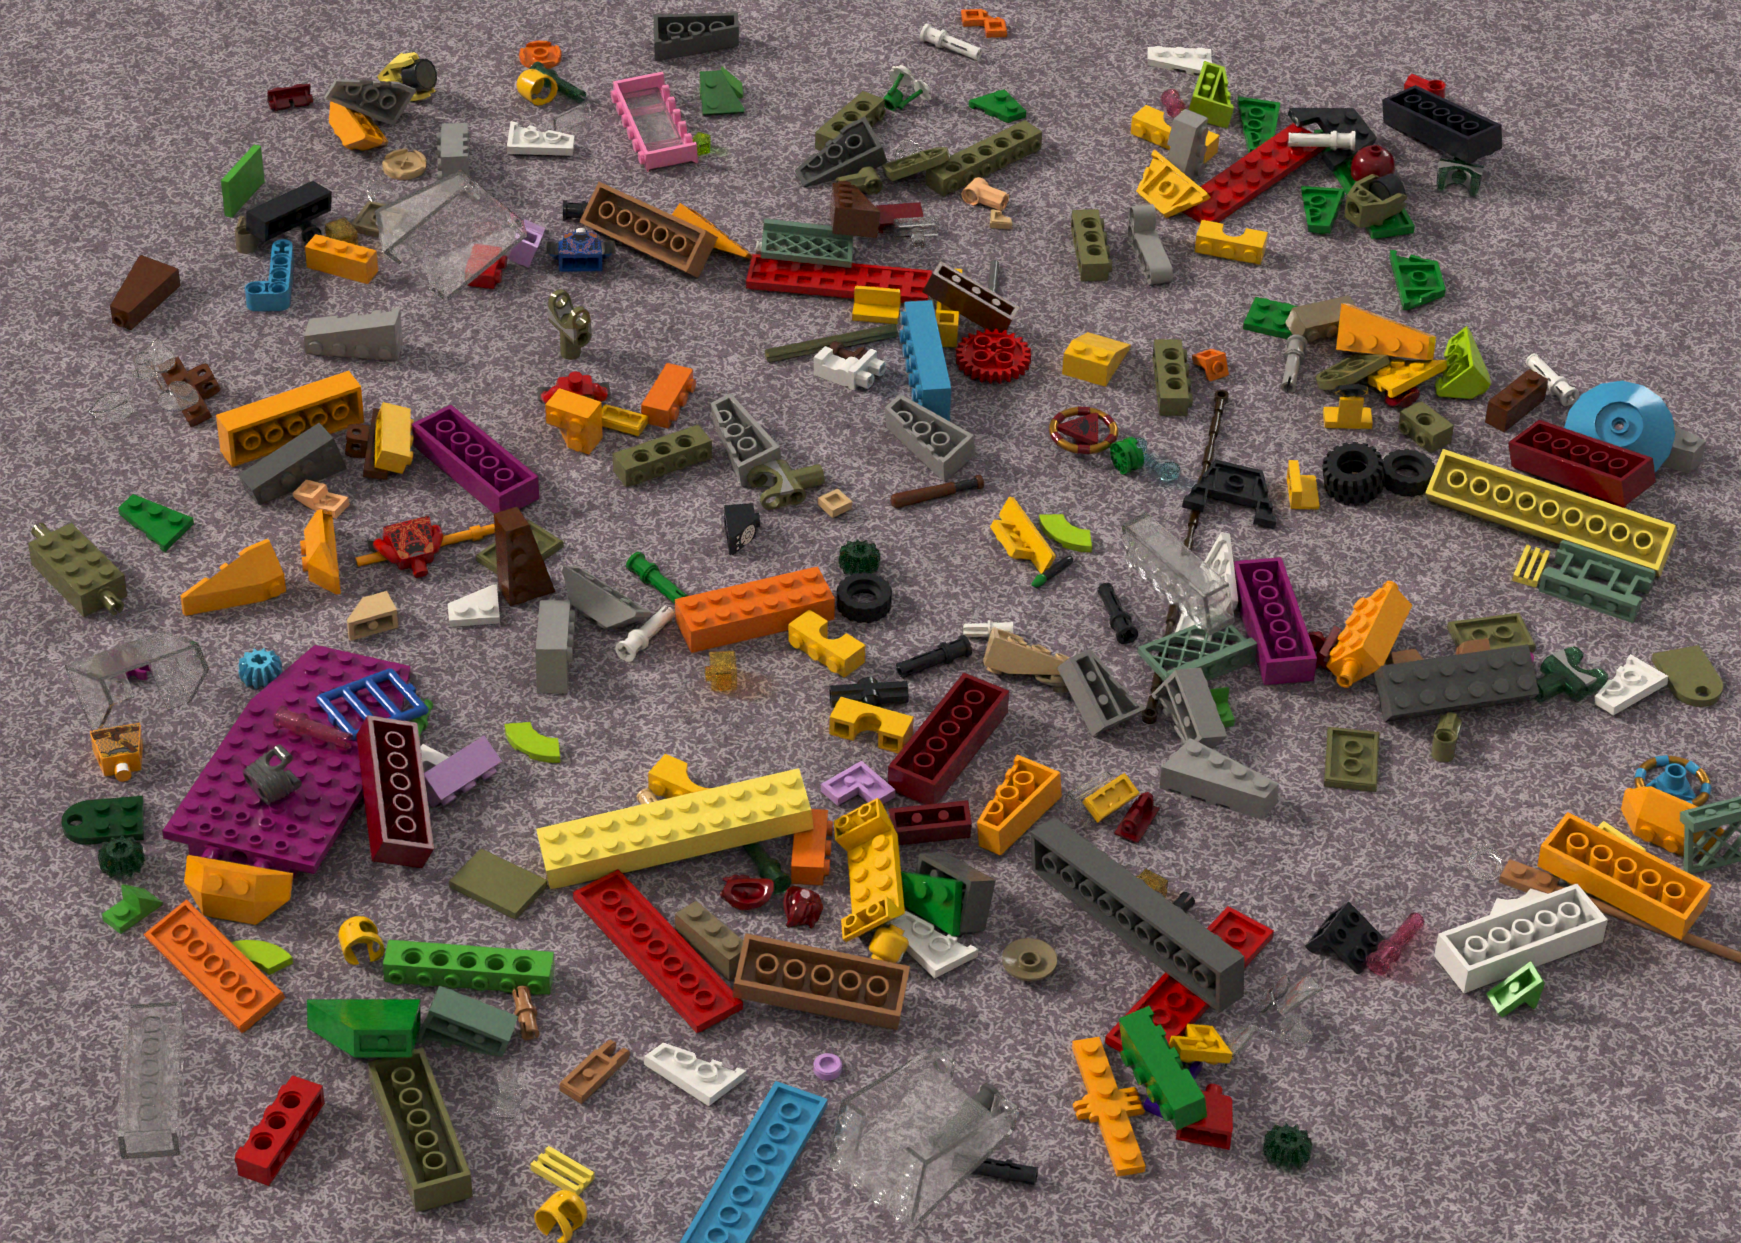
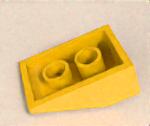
M1087 332L1073 339L1065 350L1062 374L1106 387L1131 348V344Z

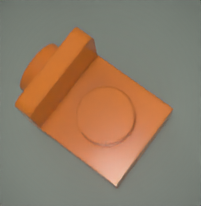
M1209 349L1192 355L1193 364L1205 369L1208 381L1229 375L1226 353Z

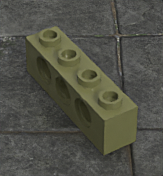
M862 91L815 132V149L821 151L826 147V142L830 139L834 140L840 134L842 128L863 117H866L872 128L873 125L881 121L885 116V99Z
M1099 209L1072 210L1071 232L1080 280L1108 281V272H1112V259H1109L1110 248L1107 245V232L1104 231V218H1100Z
M1154 339L1152 359L1159 416H1187L1188 407L1193 405V395L1188 393L1191 391V379L1186 378L1189 377L1187 349H1183L1182 339Z
M698 424L612 453L613 472L625 487L640 484L644 481L661 477L664 474L711 459L712 440Z

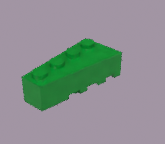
M1147 1006L1119 1018L1123 1047L1120 1056L1124 1065L1132 1068L1137 1083L1145 1086L1150 1101L1158 1104L1166 1122L1170 1121L1174 1128L1179 1130L1207 1117L1205 1096L1187 1068L1183 1070L1180 1055L1175 1047L1170 1049L1165 1038L1166 1032L1161 1024L1155 1027L1153 1023L1154 1013L1150 1006Z

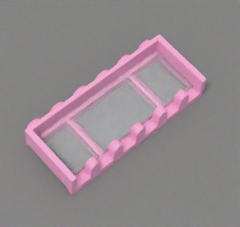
M663 72L613 81L614 90L610 91L613 104L616 103L617 113L619 116L621 115L623 127H627V135L629 140H632L634 152H638L640 165L644 164L647 172L649 169L690 161L698 163L697 144L693 142L691 133L687 134L686 122L681 121L680 109H676L674 96L670 97L669 85H665Z

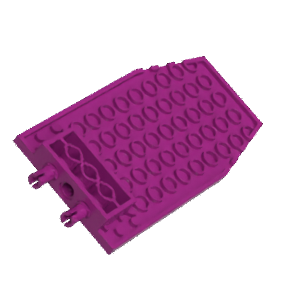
M314 645L249 701L162 830L163 839L188 844L189 855L289 872L293 873V879L298 871L315 874L364 795L357 741H351L337 725L333 726L328 721V714L317 703L316 697L321 693L389 668L394 669L405 683L409 684L410 666L325 646ZM390 680L378 683V687L402 712L405 697ZM366 688L354 692L374 716L382 718L391 717ZM344 697L330 701L355 730L360 729L364 720ZM280 744L293 756V760L283 770H290L302 782V786L292 794L280 798L278 801L276 800L271 805H267L250 788L243 776V769H246L247 766L254 763L264 753ZM275 755L271 758L269 765L277 766L282 761Z

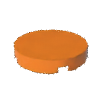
M538 40L529 42L519 52L521 64L536 70L551 69L561 62L562 57L559 46L556 44L553 46L549 41Z

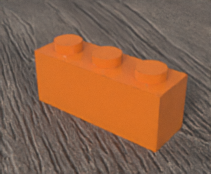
M666 363L641 404V414L648 416V424L668 429L672 421L677 420L680 408L685 407L689 393H693L696 387V379H693V369Z
M811 809L814 829L794 833L791 884L823 885L824 875L829 876L830 859H825V857L831 856L832 840H827V837H832L833 821H828V810Z

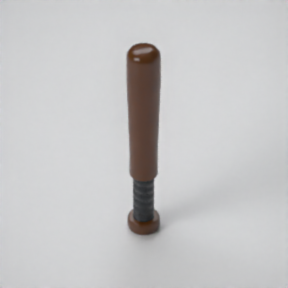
M979 474L975 475L973 479L956 483L948 482L891 495L890 501L894 508L909 506L956 494L958 491L970 488L982 489L984 488V480L982 475Z

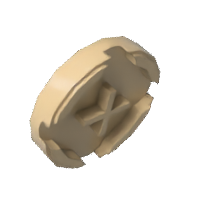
M408 149L394 150L388 153L382 162L384 173L390 178L397 180L414 179L422 175L426 171L427 166L426 158L422 153L416 150L408 152Z

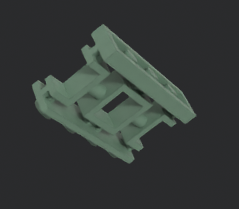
M1562 540L1559 549L1556 551L1554 563L1560 564L1562 567L1560 570L1549 566L1547 569L1545 568L1541 576L1539 592L1634 623L1642 603V597L1634 594L1636 590L1649 594L1653 588L1656 571ZM1572 565L1581 567V568H1583V569H1579V568L1573 567ZM1590 574L1607 580L1609 583L1606 586L1588 580L1587 577ZM1619 580L1629 583L1630 585L1619 582Z

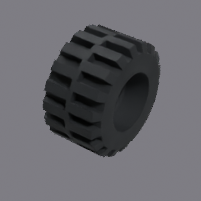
M1346 442L1342 443L1343 446L1337 445L1333 447V451H1329L1326 454L1327 457H1324L1322 465L1324 489L1326 492L1328 491V496L1330 498L1334 497L1338 503L1341 500L1344 501V505L1347 506L1350 503H1354V506H1359V503L1367 504L1370 499H1376L1378 497L1377 494H1381L1385 484L1383 459L1380 452H1376V448L1373 446L1368 447V444H1358V442H1353V444Z

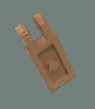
M612 1040L606 1041L560 1082L559 1090L582 1104L628 1061L630 1051L622 1048L610 1058L617 1044Z

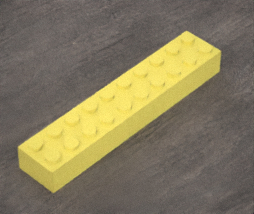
M1442 449L1426 490V496L1431 502L1560 544L1562 540H1566L1656 571L1655 576L1661 577L1677 535L1676 525L1445 449Z
M798 768L546 826L536 830L550 889L600 879L618 869L621 873H626L814 828L810 803Z

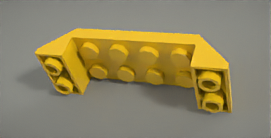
M879 798L834 820L835 841L847 851L852 914L841 919L842 938L845 942L858 938L905 914L898 835Z

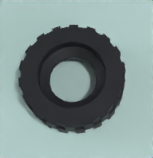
M1399 449L1390 452L1389 455L1384 457L1383 461L1384 486L1393 494L1404 497L1423 495L1428 488L1435 465L1430 457L1428 458L1426 454L1416 450ZM1410 469L1419 473V476H1402L1396 473V470Z
M867 572L855 573L845 577L837 586V610L841 612L844 618L846 617L852 622H877L881 618L886 617L887 613L891 610L892 588L889 586V582L885 581L881 576L873 573L868 574ZM859 593H869L876 596L877 599L872 602L862 603L853 600L852 596Z

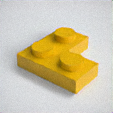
M1187 1024L1184 1033L1187 1037L1171 1036L1169 1047H1175L1183 1062L1203 1061L1212 1065H1217L1218 1063L1230 1064L1233 1053L1213 1026Z

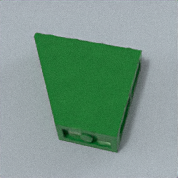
M307 999V1028L353 1057H412L421 1028L420 999Z

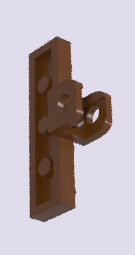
M179 356L157 367L190 427L197 426L212 417L203 400L217 394L221 387L208 364H201L186 371ZM206 372L203 376H199L200 373ZM209 385H213L212 388L206 389Z
M373 408L371 425H348L345 455L353 458H365L363 477L387 480L388 470L375 468L376 417L380 409ZM353 432H359L361 434L355 435L353 434ZM352 447H358L360 449L354 450L352 449Z

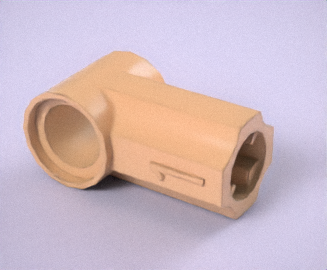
M979 177L975 178L961 193L963 200L974 206L981 203L1000 211L1006 208L1009 201V194L990 187L984 179Z

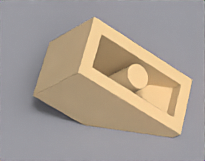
M387 591L363 597L347 619L348 638L350 641L398 628L397 609Z

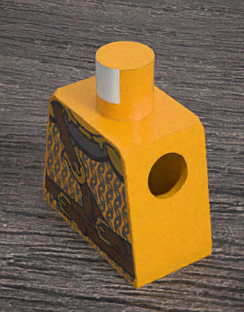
M140 723L90 731L93 752L104 776L115 775L118 781L125 782L131 778V772L142 769L143 739Z

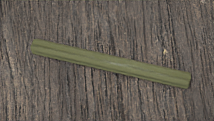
M889 324L769 348L765 350V359L770 363L820 352L825 346L829 347L833 341L842 343L845 348L895 338L898 336V330L895 324Z

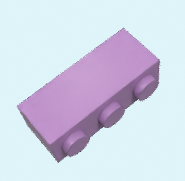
M485 736L477 739L424 773L427 799L432 807L439 803L446 806L457 798L455 793L460 790L466 793L477 785L475 782L477 779L482 777L483 780H486L497 772L495 767L502 760Z

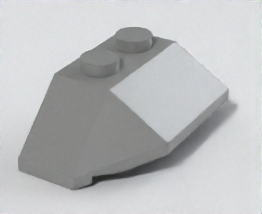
M580 566L563 567L562 572L570 604L579 609V614L596 620V624L599 627L607 630L621 628L650 617L651 612L602 582Z

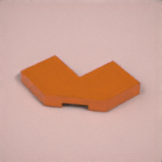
M983 9L961 10L963 27L984 26L986 38L1007 37L1004 19L1000 17L993 18Z

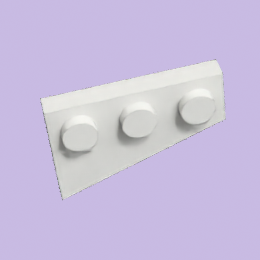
M511 121L507 154L573 156L574 135L552 130L541 132L537 131L534 126L529 125L527 128L519 127L517 122Z
M1221 532L1200 569L1215 609L1221 610V614L1228 619L1232 611L1237 607L1238 594L1230 534Z

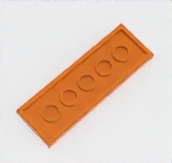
M187 899L143 934L241 1033L247 1031L286 998L283 992Z

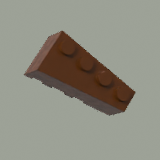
M838 181V183H833L830 201L832 234L877 238L880 211L850 182Z
M514 507L495 513L494 526L498 589L509 606L525 603L556 592L531 527L519 508Z

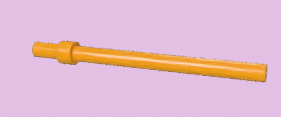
M494 524L482 527L476 525L469 527V530L445 535L441 547L470 539L472 541L481 540L483 536L495 534ZM378 552L355 557L357 567L387 560Z

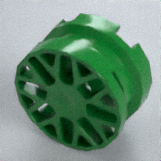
M1133 437L1117 441L1110 446L1111 460L1114 467L1118 468L1121 474L1129 473L1131 469H1140L1144 465L1142 448L1137 447L1138 441Z

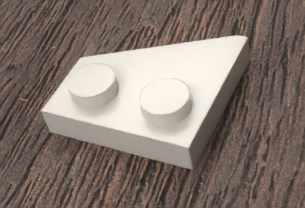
M497 584L448 603L449 627L500 623Z

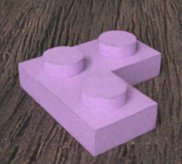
M862 761L821 784V792L837 806L856 795L862 797L867 803L879 798L882 804L895 798V789Z

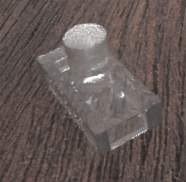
M939 217L894 219L893 238H911L913 248H923L926 245L925 237L938 236Z

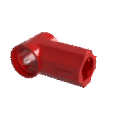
M1411 74L1404 83V90L1416 85L1445 98L1446 84L1441 80L1428 81L1415 74Z

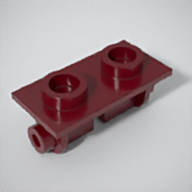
M296 84L291 87H277L267 90V102L269 103L270 110L289 109V101H293L294 108L309 106L310 103H313V96L310 94L311 85Z
M1150 792L1142 793L1139 795L1138 800L1135 799L1114 832V835L1136 843L1140 842L1160 810L1159 807L1153 805V795Z

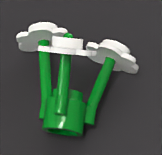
M902 65L892 66L889 73L891 75L890 80L894 84L883 98L885 99V108L891 111H895L897 108L902 110L906 104L919 95L924 100H931L929 86L922 80H915L914 90L916 92L903 101V93L897 87L898 85H911L914 77L911 76V71L907 67Z

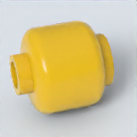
M889 924L888 928L878 927L868 947L872 953L871 958L900 963L909 945L908 939L903 936L905 930Z

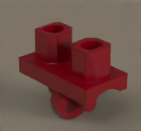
M1336 625L1333 626L1327 637H1324L1320 631L1308 633L1316 652V669L1320 665L1331 672L1326 665L1331 657L1330 651L1339 641L1337 635L1341 628Z

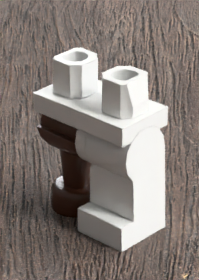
M833 341L829 347L825 346L814 356V375L842 386H848L852 390H855L858 386L869 389L874 382V375L881 377L885 373V361L877 359L876 350L870 349L868 351L865 347L858 348L853 352L844 349L842 343Z

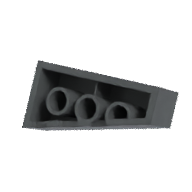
M738 12L653 14L655 61L739 46Z
M318 423L247 468L238 476L245 491L258 505H262L295 491L305 480L317 482L347 468L334 438Z

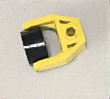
M400 53L377 77L379 81L400 82L415 88L416 92L410 101H416L430 97V93L435 92L437 72L431 61L419 59L417 53Z

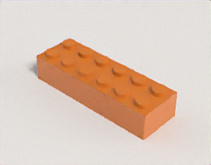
M818 566L675 599V621L691 653L788 631V624L808 610L813 611L827 621L834 620L835 597Z

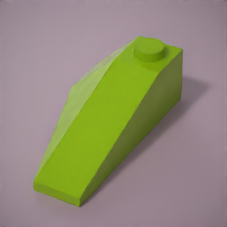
M1466 326L1448 340L1444 357L1447 359V369L1442 372V378L1438 377L1435 381L1436 394L1439 397L1473 399L1477 395L1484 394L1491 385L1488 370L1472 333Z

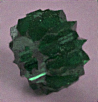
M856 539L855 542L847 541L846 545L841 546L838 564L839 568H842L843 574L850 573V575L862 572L871 574L878 571L880 553L875 543L869 544L868 540L862 542Z
M123 834L118 839L111 837L110 842H102V847L98 850V861L102 873H107L109 878L117 875L120 880L123 875L132 878L133 872L140 873L141 866L144 865L145 861L141 843L135 841L133 836L125 839Z
M1285 1122L1283 1127L1275 1124L1271 1131H1267L1264 1138L1265 1143H1263V1152L1267 1156L1268 1164L1276 1163L1277 1170L1282 1166H1286L1290 1172L1293 1166L1301 1169L1304 1163H1308L1313 1144L1312 1139L1308 1138L1307 1130H1299L1298 1124L1294 1127H1290L1287 1122Z

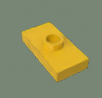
M607 404L602 408L603 427L639 436L649 423L647 415Z
M1124 772L1085 798L1082 803L1096 822L1099 823L1138 797L1140 792Z

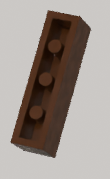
M942 261L938 263L922 291L951 310L959 311V314L984 329L988 328L990 332H994L995 328L998 329V333L1007 330L1020 309L1019 306Z

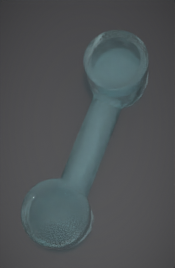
M1135 437L1138 441L1137 447L1142 448L1144 464L1158 473L1161 481H1173L1180 476V466L1177 463L1165 462L1161 465L1147 454V441L1141 437Z

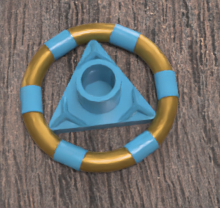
M1663 755L1650 758L1638 767L1634 777L1636 788L1651 786L1698 807L1708 800L1712 789L1708 775L1700 766L1678 756ZM1666 766L1665 772L1645 785L1646 773L1650 769ZM1686 770L1695 775L1701 783L1700 793L1697 797L1686 778Z

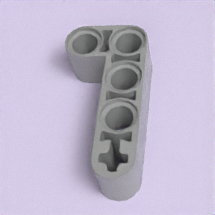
M1154 205L1130 206L1128 239L1132 241L1130 244L1141 268H1144L1142 270L1148 284L1172 282V265L1155 230L1156 210Z

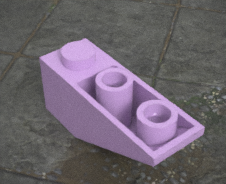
M524 219L508 259L518 265L529 268L545 228Z

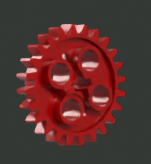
M987 328L985 333L976 330V335L968 333V338L963 337L962 342H958L955 357L956 364L959 365V370H964V375L971 374L972 380L978 377L981 383L985 379L989 381V384H992L993 380H997L999 384L1004 379L1007 382H1011V377L1019 379V374L1025 375V370H1029L1031 348H1028L1027 342H1022V337L1015 338V333L1007 335V330H1004L1002 333H998L997 328H995L994 332H990Z

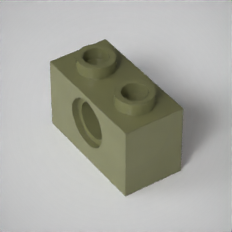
M1420 401L1400 411L1398 429L1402 434L1415 441L1418 446L1432 453L1451 443L1454 425Z

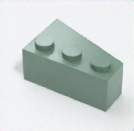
M439 986L426 1014L416 1043L424 1044L425 1040L442 1042L441 1047L450 1048L451 1044L466 1046L469 1052L502 1057L510 1041L518 1016L485 1004L480 1000L457 993L452 989Z

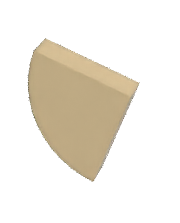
M991 209L990 228L1012 229L1010 217L1007 218L1002 215V212L999 210Z

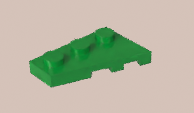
M1301 186L1308 232L1330 234L1345 197L1344 189Z
M134 494L118 507L120 516L136 529L144 532L146 537L150 541L156 542L164 552L194 525L193 517Z
M901 871L904 906L951 936H960L963 881Z

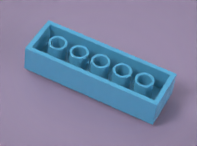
M932 300L904 302V311L900 312L901 326H904L903 330L899 331L900 344H903V358H907L905 366L906 373H909L908 381L909 387L912 388V401L950 421L951 384Z

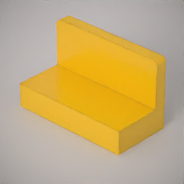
M855 286L852 320L898 324L901 290Z
M1288 460L1286 479L1290 509H1319L1316 476L1300 475L1298 460Z

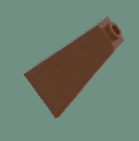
M140 255L110 305L112 323L129 330L135 328L181 286L179 269Z

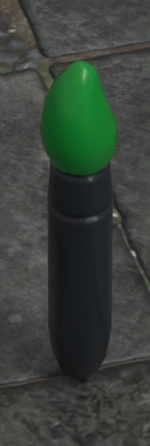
M1067 556L1042 574H1038L1031 583V586L1040 587L1044 585L1047 580L1071 565L1073 557Z

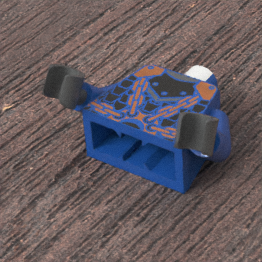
M578 228L575 232L565 233L562 241H545L544 254H549L553 259H559V272L603 271L602 258L607 259L612 253H616L615 241H601L598 239L597 233L587 232L584 228Z

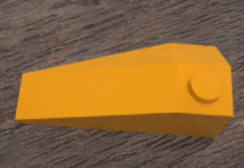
M679 203L672 213L673 216L718 237L713 249L751 260V253L737 242L728 239L729 236L716 228L713 223L697 211Z
M265 539L244 548L238 553L240 557L229 565L225 562L219 567L221 571L213 577L202 579L180 595L183 614L188 616L262 602L286 592L285 575L270 541Z

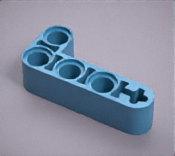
M280 239L272 244L268 281H254L245 286L246 305L249 310L283 311L290 307L294 272V254L291 241Z

